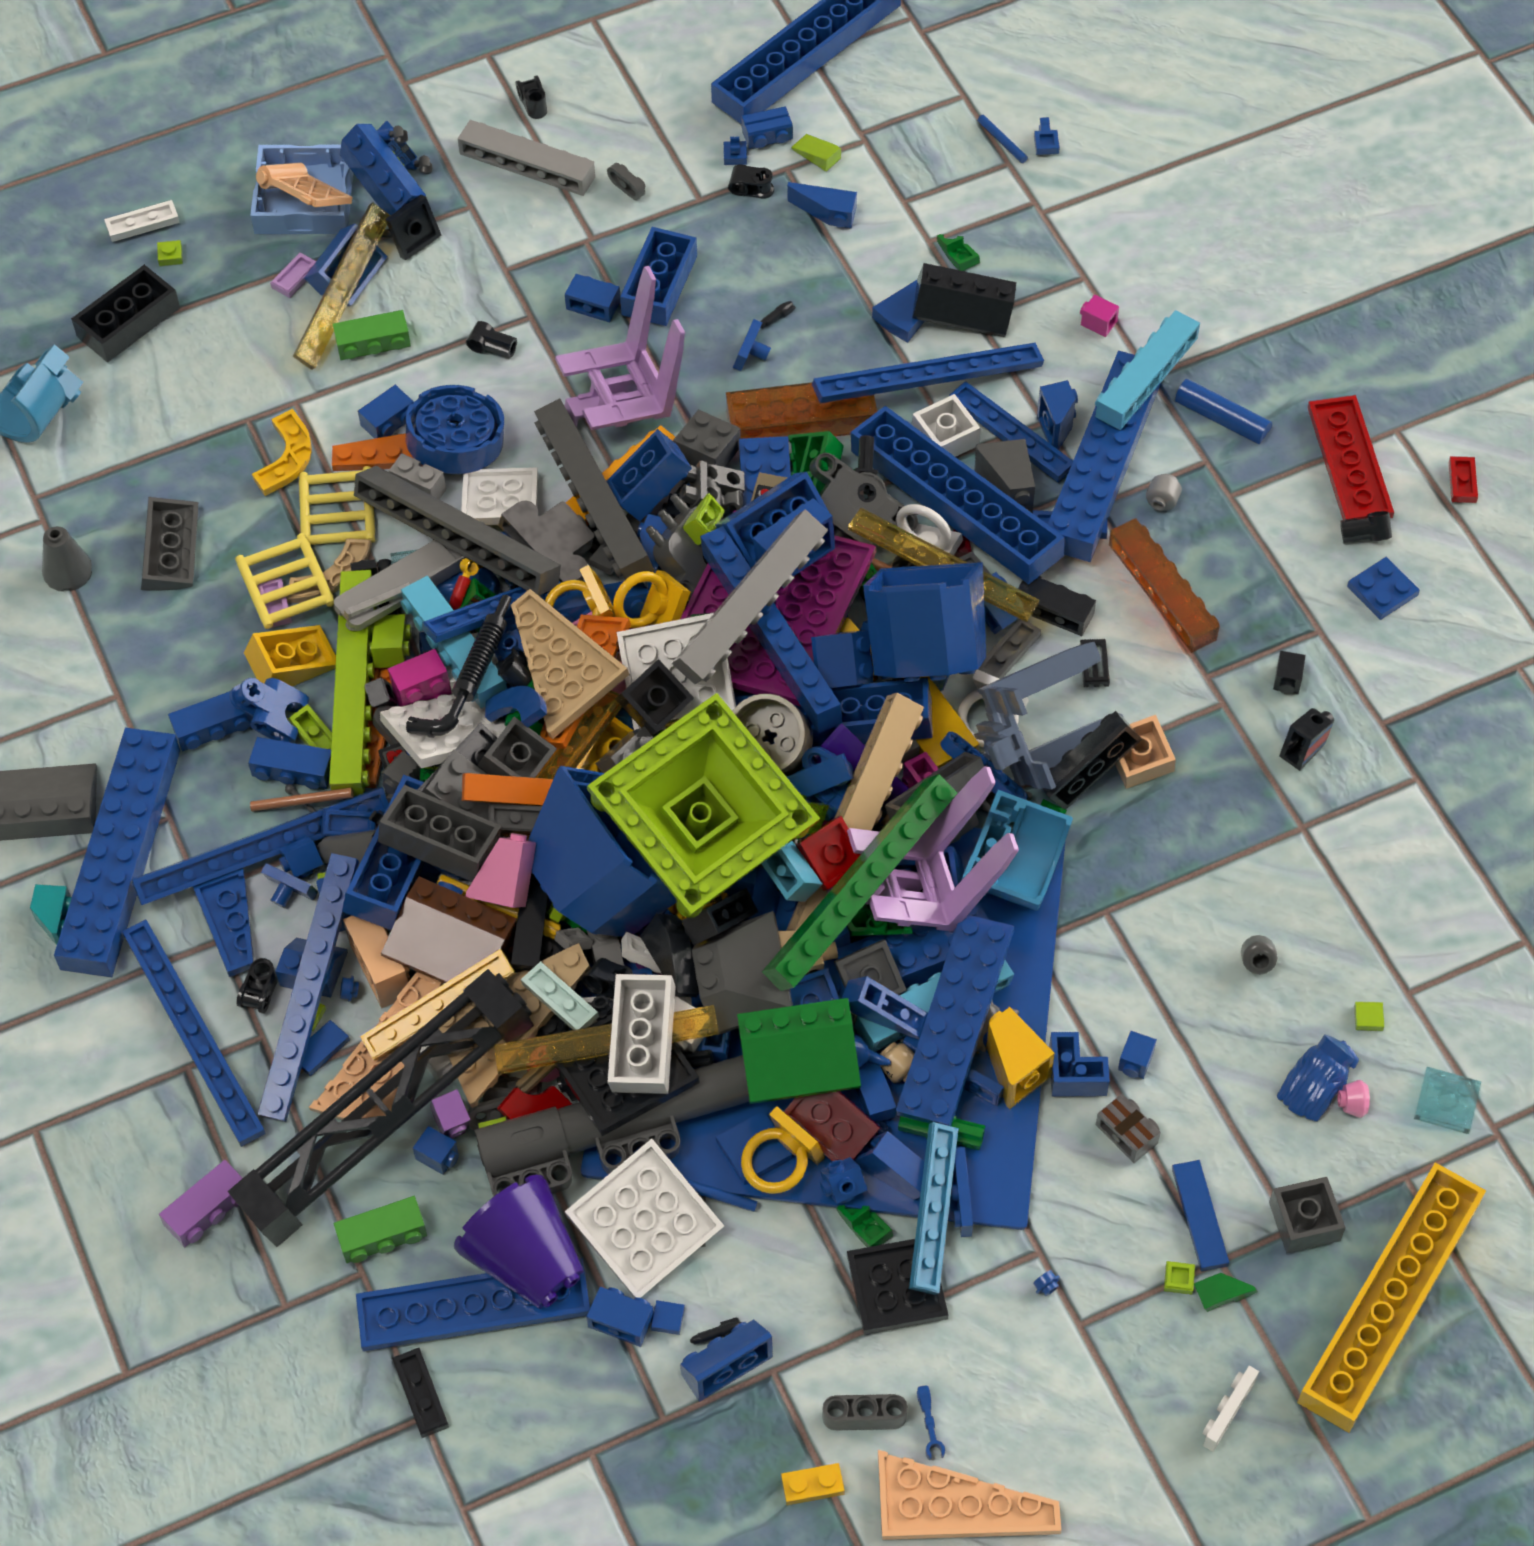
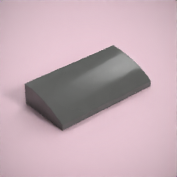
M148 497L141 590H177L193 586L199 502Z

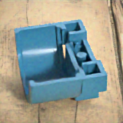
M55 344L44 351L35 364L36 368H33L28 363L18 368L1 391L0 435L18 442H34L39 439L60 408H64L69 402H74L80 395L81 391L79 388L83 381L67 369L65 363L70 357Z
M998 790L962 880L994 844L1007 833H1012L1019 850L1007 869L987 893L1038 911L1055 871L1073 818ZM1011 822H1015L1011 832V827L1008 825Z

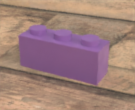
M226 1160L222 1161L159 1213L163 1225L184 1248L190 1243H195L202 1237L205 1230L211 1225L221 1222L226 1213L234 1206H239L227 1191L237 1184L242 1177Z

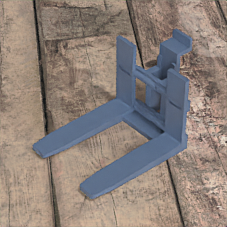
M1095 642L1069 648L978 689L986 705L985 710L988 721H983L976 725L978 733L974 734L976 739L984 741L985 753H982V755L993 763L996 770H1004L1005 767L1009 766L1014 777L1013 781L1019 786L1030 785L1035 789L1056 788L1049 768L1055 767L1067 751L1076 748L1081 743L1084 735L1088 732H1093L1100 725L1102 719L1028 750L1023 734L1019 730L1014 715L1023 716L1028 714L1022 699L1077 675L1099 662L1101 657Z

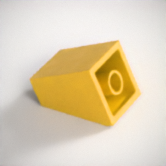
M1009 1007L1004 1012L998 1011L990 1018L986 1048L998 1083L1004 1086L1003 1098L1005 1104L1011 1109L1051 1078L1055 1053Z

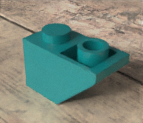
M35 884L30 909L36 922L57 945L72 897L67 886Z

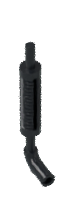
M502 595L495 613L486 615L452 689L453 695L456 698L449 713L440 720L421 719L410 716L408 718L409 721L406 722V731L408 733L422 734L434 738L435 736L448 734L459 723L458 717L464 703L473 701L507 627L504 616L512 600L510 596Z

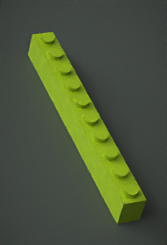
M371 570L341 571L340 595L372 577ZM338 615L329 785L331 790L352 787L355 797L365 793V787L370 785L369 771H366V764L371 763L370 749H367V743L372 741L371 727H368V721H372L373 711L372 706L369 705L365 684L370 682V678L375 677L374 663H371L374 623L360 631H350L346 627L347 620L344 616L340 617Z

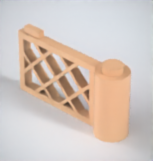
M303 163L263 165L259 167L256 173V180L261 188H279L314 207L352 204V196L308 175L307 168Z

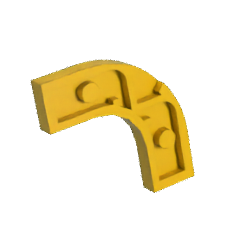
M293 408L271 419L274 428L286 444L284 453L274 463L252 473L254 482L264 496L297 479L299 474L306 469L311 458L312 445L309 432Z

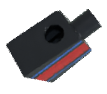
M1315 708L1307 711L1290 725L1279 757L1300 771L1325 745L1334 723L1333 715L1328 711L1321 713Z

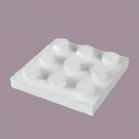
M538 468L480 469L463 474L461 511L486 525H499L501 514L520 501H530L537 507Z

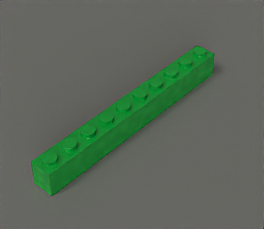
M940 774L924 779L764 968L762 973L780 991L795 988L956 796L957 792Z

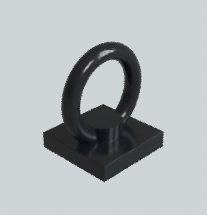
M419 195L389 217H386L382 210L379 211L371 223V229L375 235L381 238H393L400 258L407 260L442 236L427 197ZM384 220L386 221V224L389 229H384L380 227L381 223Z

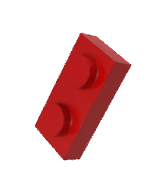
M1450 456L1448 463L1451 502L1477 503L1478 488L1475 457Z

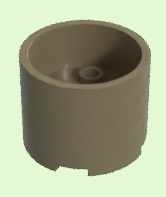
M758 694L748 697L734 708L733 713L786 777L796 773L803 767L802 757L806 750L812 748L813 733L808 719L797 707L780 696ZM770 732L777 735L774 738V744L766 741L769 738L768 734Z

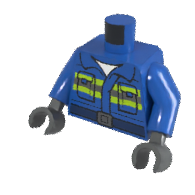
M385 121L377 132L403 166L408 170H416L419 167V171L422 174L431 173L432 164L430 159L423 155L417 160L416 154L407 145L408 132L399 125L393 128L388 121Z

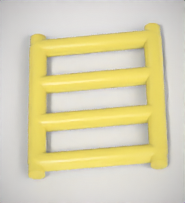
M365 466L360 471L315 475L301 472L299 474L301 533L306 535L310 545L346 542V539L371 540L372 543L375 542L374 507L364 502V510L310 515V505L358 501L360 499L354 496V491L309 495V485L355 481L357 473L371 467ZM365 520V530L311 535L310 525Z
M304 533L298 534L297 539L246 557L238 555L235 558L238 569L265 629L272 628L273 623L323 605L331 607L334 605L331 590ZM301 548L305 558L252 576L249 569L251 565ZM307 567L311 570L312 577L262 595L257 587L259 584ZM318 586L321 596L271 614L268 613L265 604Z

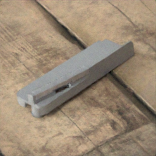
M433 540L334 599V609L340 617L344 616L347 620V629L350 631H360L401 607L400 601L403 600L401 589L427 575L434 585L437 586L461 572L460 562L467 557ZM387 601L389 602L388 605L373 611V607Z

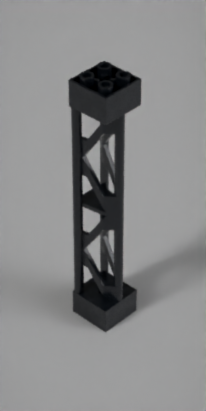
M489 969L483 972L463 990L462 994L262 1165L256 1170L253 1169L227 1191L260 1232L276 1247L303 1225L296 1216L497 1043L503 1040L510 1047L534 1026L530 1019L533 1013L526 1006V1002L517 992L514 993L511 990L510 985L500 973L494 975ZM471 1002L474 1007L445 1033L439 1030L441 1026ZM480 1016L490 1025V1027L465 1030ZM428 1046L424 1051L420 1053L421 1047ZM472 1050L415 1099L428 1061L431 1058ZM399 1062H402L405 1065L404 1068L374 1093L370 1087ZM397 1088L390 1111L382 1100ZM364 1092L369 1095L368 1099L341 1122L335 1119L337 1115ZM376 1105L386 1115L362 1118ZM317 1136H323L316 1142ZM370 1138L311 1189L325 1149L328 1146ZM295 1151L300 1154L299 1158L271 1182L267 1183L264 1180L267 1175ZM293 1177L285 1204L276 1191Z

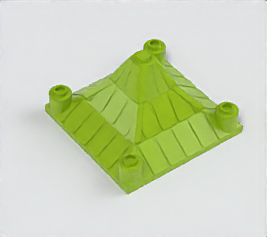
M718 693L711 696L587 785L593 807L602 812L606 811L611 819L677 899L676 908L678 912L687 918L698 916L706 904L793 839L806 836L810 828L820 820L816 812Z

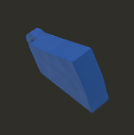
M917 280L872 307V318L888 332L907 343L925 322L912 318Z

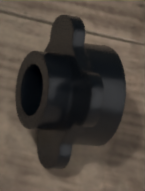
M604 993L598 994L592 1003H588L598 1012L599 1017L596 1019L597 1021L613 1014L614 1000L607 998V995Z

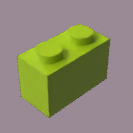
M405 614L386 615L374 622L371 646L374 668L393 667L406 661V656H410V642L408 640L412 639L411 624H407Z

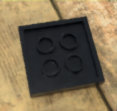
M915 1239L847 1251L849 1269L864 1335L948 1319L949 1315L941 1283L940 1292L936 1295L909 1289Z

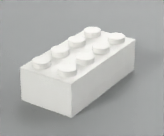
M616 974L608 1069V1084L612 1092L668 1094L676 989L672 975Z

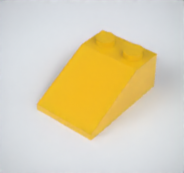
M320 625L253 633L244 651V655L256 679L262 683H265L266 679L275 678L290 686H295L336 668V655Z

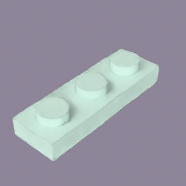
M541 961L521 979L524 987L578 1035L599 1017L598 1012Z

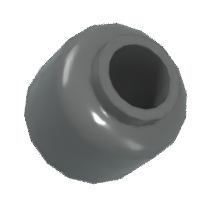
M1255 935L1246 939L1242 944L1241 958L1247 970L1260 975L1268 973L1275 967L1278 959L1277 951L1269 938Z

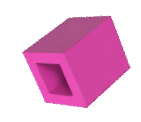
M1094 294L1090 301H1086L1081 307V326L1106 337L1118 321L1119 306Z

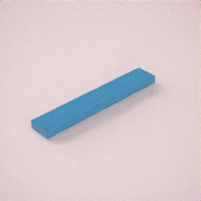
M936 1122L930 1123L928 1128L909 1289L933 1295L940 1292L959 1129Z

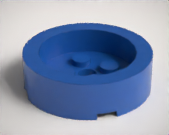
M443 385L428 389L419 394V398L408 406L406 412V446L413 458L420 461L422 465L427 464L444 473L465 474L478 471L493 463L502 451L504 441V414L502 408L490 395L484 396L475 392V388L469 386ZM450 421H458V426H456L455 423H451Z

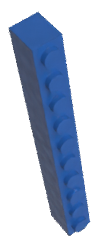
M722 526L701 535L700 538L704 558L728 595H730L751 570V567ZM774 602L769 607L765 605L761 610L763 616L754 625L749 624L754 635L818 733L841 724L840 702Z

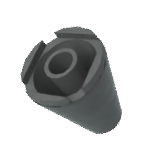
M59 526L49 528L43 535L42 576L44 581L50 588L57 591L70 588L73 591L85 585L92 574V563L89 556L65 528Z
M377 829L323 838L317 847L322 862L328 864L331 853L357 858L360 864Z

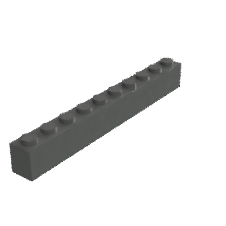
M559 398L534 411L538 419L534 424L540 435H546L543 437V440L548 450L554 449L551 455L557 466L562 464L563 467L559 469L565 481L571 480L568 486L574 497L579 495L580 498L576 501L581 511L589 513L585 517L591 529L597 528L594 534L599 544L605 543L606 546L603 547L605 555L609 561L614 559L615 563L611 565L617 577L623 576L626 580L638 572H654L655 570L647 553L561 399Z
M374 466L355 475V497L527 591L531 589L540 596L551 591L559 584L561 565L384 469Z

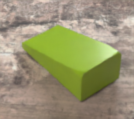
M805 134L791 147L793 151L826 172L841 159L840 147L809 134Z
M708 493L688 518L683 529L695 544L700 545V536L717 528L715 525L720 522L725 510Z
M308 704L287 718L289 723L298 729L297 736L307 746L331 750L332 732Z

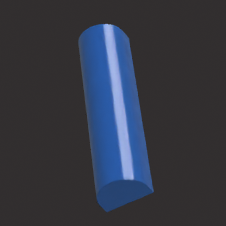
M1185 379L1176 393L1175 402L1257 444L1262 442L1272 428V421L1189 379Z

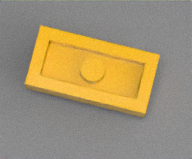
M839 1463L781 1473L786 1505L845 1495Z

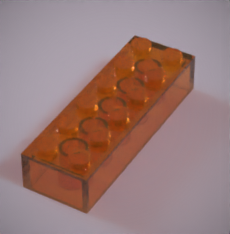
M812 382L726 392L728 423L741 428V438L785 437L792 434L830 431L835 437L851 435V431L877 412L874 395L820 403L813 389Z

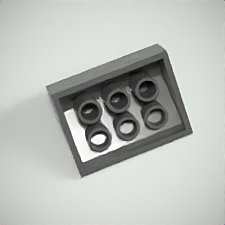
M96 763L0 771V841L92 833L96 822Z

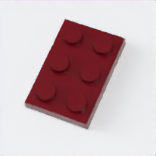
M840 1091L796 1097L784 1111L786 1115L818 1141L822 1152L832 1161L844 1160L849 1157L855 1160L881 1129L880 1126Z

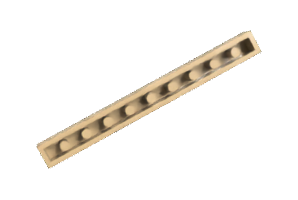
M899 693L886 697L854 771V778L851 779L835 815V818L842 816L848 828L872 831L873 826L878 823L882 816V810L880 809L883 802L889 798L892 792V781L902 769L903 764L901 760L903 755L909 751L912 745V734L922 722L923 716H921L924 707ZM819 887L805 902L799 901L786 931H797L828 894L827 890L823 891Z

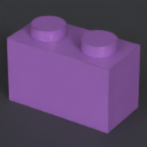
M458 1089L431 1100L430 1109L440 1133L446 1136L449 1135L451 1139L466 1133L465 1130L469 1126L470 1118Z

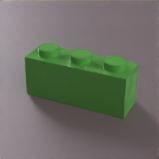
M403 310L333 323L340 361L411 347Z
M415 1195L333 1223L346 1264L362 1262L368 1256L376 1253H388L394 1250L395 1247L405 1243L415 1244L427 1236Z

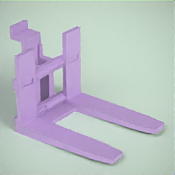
M649 266L643 268L639 280L628 334L624 343L555 356V360L564 377L587 372L591 380L589 393L579 394L577 397L565 400L564 406L576 428L580 418H585L590 429L596 430L615 426L616 428L627 426V423L649 418L656 420L671 416L683 355L685 331L678 319L672 321L658 374L646 351L656 278ZM626 365L630 373L604 379L600 370Z
M984 766L968 781L904 856L903 859L915 860L917 872L894 869L865 904H870L874 920L894 922L898 926L909 927L912 924L936 927L937 930L954 931L957 924L967 917L1007 869L1019 850L1012 833H1007L994 844L956 887H954L943 854L947 846L981 806L994 787L995 779L990 767ZM849 828L847 833L853 852L862 854L880 832Z

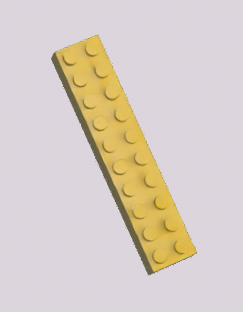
M1436 1162L1434 1163L1305 1384L1298 1399V1404L1350 1433L1478 1209L1486 1192L1485 1189Z

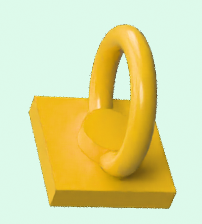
M589 565L579 569L585 582L580 580L564 581L556 585L545 599L549 605L554 607L555 601L560 595L570 590L582 591L592 611V615L615 617L613 604L602 581Z
M657 570L656 573L650 571L638 572L628 577L619 586L613 601V611L615 617L629 618L630 628L633 629L645 627L649 624L655 625L680 620L691 591L665 571ZM640 582H651L652 584L640 618L628 617L623 608L627 593Z
M776 1106L769 1114L776 1128L765 1129L755 1134L745 1145L741 1156L742 1172L748 1183L755 1189L769 1194L782 1193L796 1186L806 1172L808 1158L817 1166L825 1158L818 1141ZM771 1139H778L789 1152L797 1157L796 1167L792 1174L780 1182L762 1180L756 1175L752 1166V1157L757 1147Z

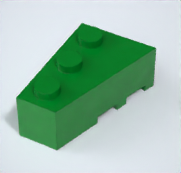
M830 431L788 435L792 453L789 454L790 461L793 464L791 476L795 473L807 472L820 494L825 484L811 474L810 463L822 453H830L841 461L844 445ZM819 460V468L822 471L827 472V463L825 461Z

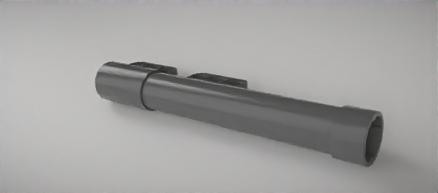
M743 1055L694 1069L699 1076V1084L604 1136H601L580 1102L558 1109L556 1106L475 1129L478 1142L477 1147L493 1197L497 1195L498 1190L502 1186H510L515 1182L521 1186L525 1184L526 1177L532 1175H542L547 1180L552 1194L564 1191L572 1183V1170L568 1159L570 1154L596 1147L601 1166L607 1174H610L633 1155L635 1148L643 1146L650 1139L654 1140L669 1160L676 1157L680 1150V1136L676 1123L750 1102ZM664 1139H672L675 1142V1146L671 1149H664L661 1147L660 1142ZM616 1154L621 1157V1161L617 1165H610L606 1162V1158ZM557 1170H563L567 1173V1177L562 1181H556L552 1178V1174Z

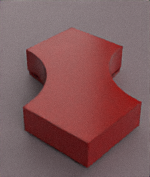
M550 1086L542 1093L530 1095L524 1093L519 1088H514L497 1109L510 1120L555 1106L558 1109L572 1105V1103L555 1086Z

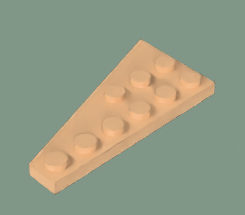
M416 972L399 993L397 1000L387 1012L385 1011L379 1018L377 1025L444 983ZM361 1041L344 1062L343 1068L333 1080L328 1082L324 1087V1092L317 1100L312 1102L309 1109L317 1113L324 1112L396 1049L374 1061L363 1041ZM399 1062L370 1088L375 1093L403 1069L405 1065ZM397 1088L382 1100L390 1111ZM364 1092L335 1118L343 1120L368 1099L369 1095ZM376 1105L362 1118L386 1115Z
M878 1450L882 1540L1061 1534L1059 1501L1025 1491L1021 1493L1007 1489L1004 1485L997 1483L993 1485L979 1481L976 1477L934 1465L932 1467L914 1462L910 1458H899L889 1455L888 1452Z

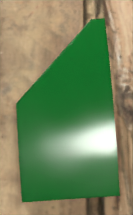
M944 234L936 235L938 244L957 270L964 271L980 263V256L968 244H964V236L947 239L944 238Z
M845 1205L836 1207L839 1215L866 1247L882 1245L893 1237L892 1229L875 1212H871L869 1206H862L861 1209L846 1208Z
M1223 1273L1215 1274L1194 1283L1204 1309L1207 1312L1232 1300L1238 1302L1258 1292L1255 1286Z

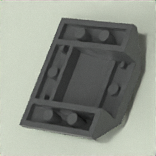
M773 911L735 924L719 934L695 944L692 949L700 999L717 1035L738 1028L737 1014L793 1006L790 989L780 991L762 973L764 968L782 948Z

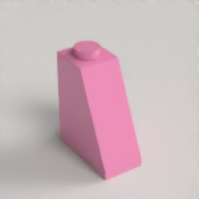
M511 833L510 838H499L466 891V897L512 908L526 907L536 842L526 841V835Z

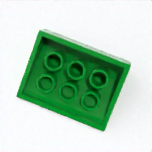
M848 998L737 1014L750 1104L861 1088Z

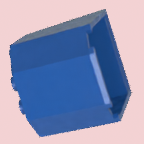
M983 562L881 568L864 584L874 675L881 676L882 679L904 678L905 682L919 681L920 677L930 676V680L946 679V675L958 673L961 675L974 674L975 670L980 668L986 659Z
M560 766L528 841L536 842L531 873L534 874L540 883L541 889L547 893L553 902V907L590 933L614 937H623L626 932L634 935L649 924L656 913L662 914L675 904L677 899L628 840L626 835L619 829L606 811L602 812L593 807L587 785L604 773Z

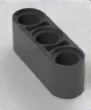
M896 1394L834 1395L827 1398L823 1403L822 1419L827 1428L836 1431L899 1429L906 1422L908 1406L906 1400ZM894 1407L898 1408L902 1413L898 1416H891L887 1413V1410ZM868 1408L872 1411V1414L863 1417L858 1414V1410ZM832 1409H839L843 1414L840 1417H832L828 1412Z

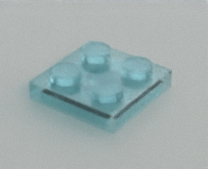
M1426 1067L1414 1119L1469 1134L1481 1081Z

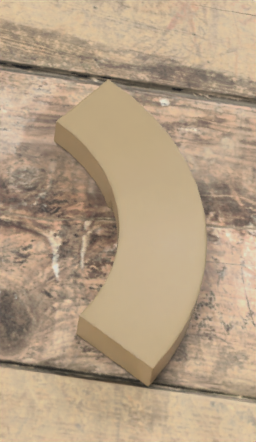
M346 539L344 548L334 561V564L323 572L332 594L340 590L341 571H351L350 563L368 559L372 547L371 540ZM313 575L290 577L289 585L310 578ZM314 586L287 596V602L301 603L321 596L318 586Z

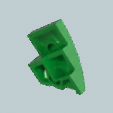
M864 904L846 926L850 932V937L913 934L911 926H898L894 922L874 920L870 904Z

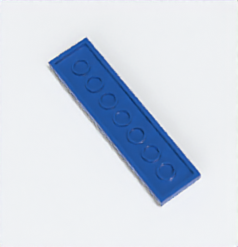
M967 915L962 922L957 924L896 1108L897 1115L929 1124L936 1122L948 1126L952 1125L1014 933L1013 925Z
M579 1258L584 1270L579 1275L580 1280L569 1289L565 1286L556 1293L558 1299L549 1307L545 1308L543 1306L541 1309L487 1273L357 1293L356 1302L362 1351L587 1316L590 1304L583 1258Z

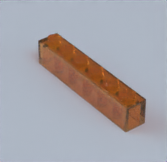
M1135 518L1110 531L1109 546L1189 651L1192 653L1216 641L1220 628L1217 618L1214 615H1210L1205 608L1203 600L1193 593L1189 582L1180 576L1175 564L1166 558L1162 547L1153 541L1146 526L1141 525Z

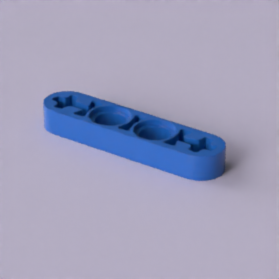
M948 732L940 742L942 749L953 759L964 752L981 757L983 765L990 767L994 776L995 785L991 790L993 793L996 794L998 790L1022 799H1027V793L1003 771L996 770L990 760L960 735Z

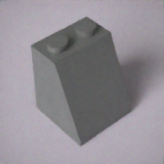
M1019 439L976 444L974 471L1033 513L1035 483L1026 440Z

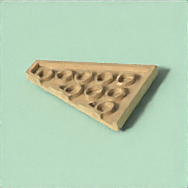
M529 589L513 602L511 607L535 691L546 702L547 715L543 717L549 737L554 739L630 674L623 664Z
M579 943L541 961L572 990L576 989L578 982L582 980L584 974L591 968ZM522 970L506 979V981L510 985L511 990L514 993L517 992L527 1004L526 1006L533 1013L530 1019L534 1026L510 1047L501 1040L458 1077L472 1108L478 1105V1101L484 1093L497 1083L499 1076L505 1073L518 1058V1053L526 1043L534 1039L539 1028L544 1026L555 1014L522 985L521 979L529 971ZM471 1002L441 1026L439 1030L445 1033L474 1007ZM480 1016L465 1030L490 1027V1025ZM472 1050L448 1054L452 1066H455Z

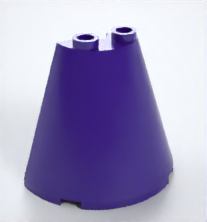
M841 723L820 747L836 755L844 753L847 761L851 763L855 771L865 745ZM819 755L814 756V761L816 764L821 763V757ZM897 776L892 781V792L889 798L883 802L882 807L886 808L885 805L909 789Z
M532 1175L526 1177L525 1181L527 1183L519 1186L515 1182L486 1202L462 1227L465 1234L463 1237L460 1235L456 1237L454 1249L461 1257L541 1309L543 1306L545 1308L549 1307L558 1299L556 1293L565 1286L567 1289L573 1287L580 1280L579 1275L584 1270L547 1180L542 1175Z

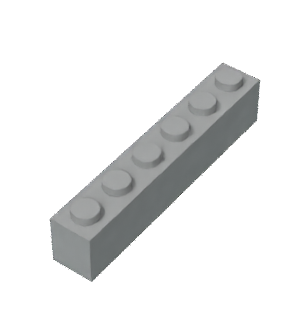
M469 120L458 137L460 155L581 196L585 195L595 178L594 161L550 147L544 143L529 140L526 137L518 136L481 122Z

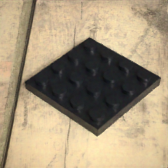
M613 1014L590 1025L580 1035L576 1033L547 1049L548 1056L601 1136L610 1133L700 1083L699 1076L672 1039L668 1094L612 1092L608 1084V1069Z

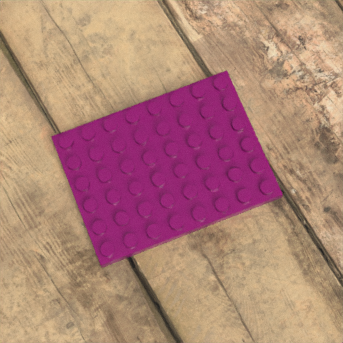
M834 535V550L796 574L794 579L785 588L781 586L776 592L779 596L774 601V604L812 661L811 637L840 632L875 557V545ZM707 564L680 619L690 618L692 614L714 613L729 596L709 564ZM748 625L745 629L748 633L738 644L734 642L729 648L732 651L728 656V664L733 689L756 695L773 694L788 700L793 705L801 706Z

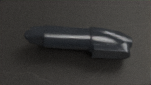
M787 301L777 306L775 310L760 321L762 322L760 328L768 327L783 316L785 318L796 308L793 302Z
M738 1317L722 1321L718 1327L693 1336L690 1342L696 1345L712 1341L717 1337L724 1338L732 1333L731 1331L735 1326L742 1322L739 1321Z

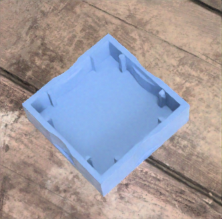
M258 145L256 173L259 167L263 165L303 163L307 168L308 175L350 196L352 192L353 172L340 156L341 145ZM256 181L250 217L254 234H338L341 229L348 226L350 204L314 207L279 188L263 189Z

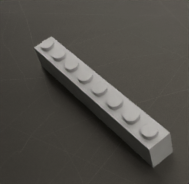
M806 509L797 514L671 664L693 684H697L702 680L707 682L716 672L713 667L717 662L723 663L732 653L729 648L733 643H740L748 632L745 629L748 625L756 624L763 616L761 612L765 605L769 607L778 598L779 595L776 592L781 586L785 588L794 579L792 575L796 568L800 570L809 561L810 558L807 556L811 550L815 552L824 543L825 540L822 537L828 530Z

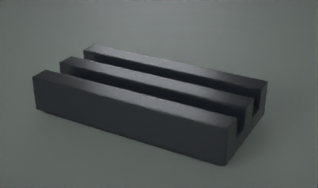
M1106 639L1080 640L1079 645L1089 642H1095L1096 645H1100L1103 677H1099L1097 663L1092 665L1093 677H1089L1088 668L1082 671L1083 687H1089V684H1094V687H1099V684L1109 687L1110 678Z

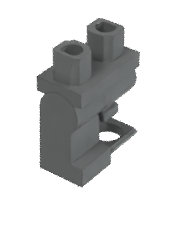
M701 460L696 466L690 465L692 469L682 480L689 482L690 486L684 484L679 493V498L689 503L690 509L697 507L708 493L714 497L724 510L730 507V515L733 514L734 510L736 511V508L739 510L744 507V471L707 464V462Z

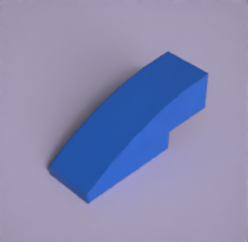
M867 1061L859 1069L861 1088H857L856 1092L861 1105L863 1104L866 1115L875 1123L896 1117L897 1107L881 1066Z

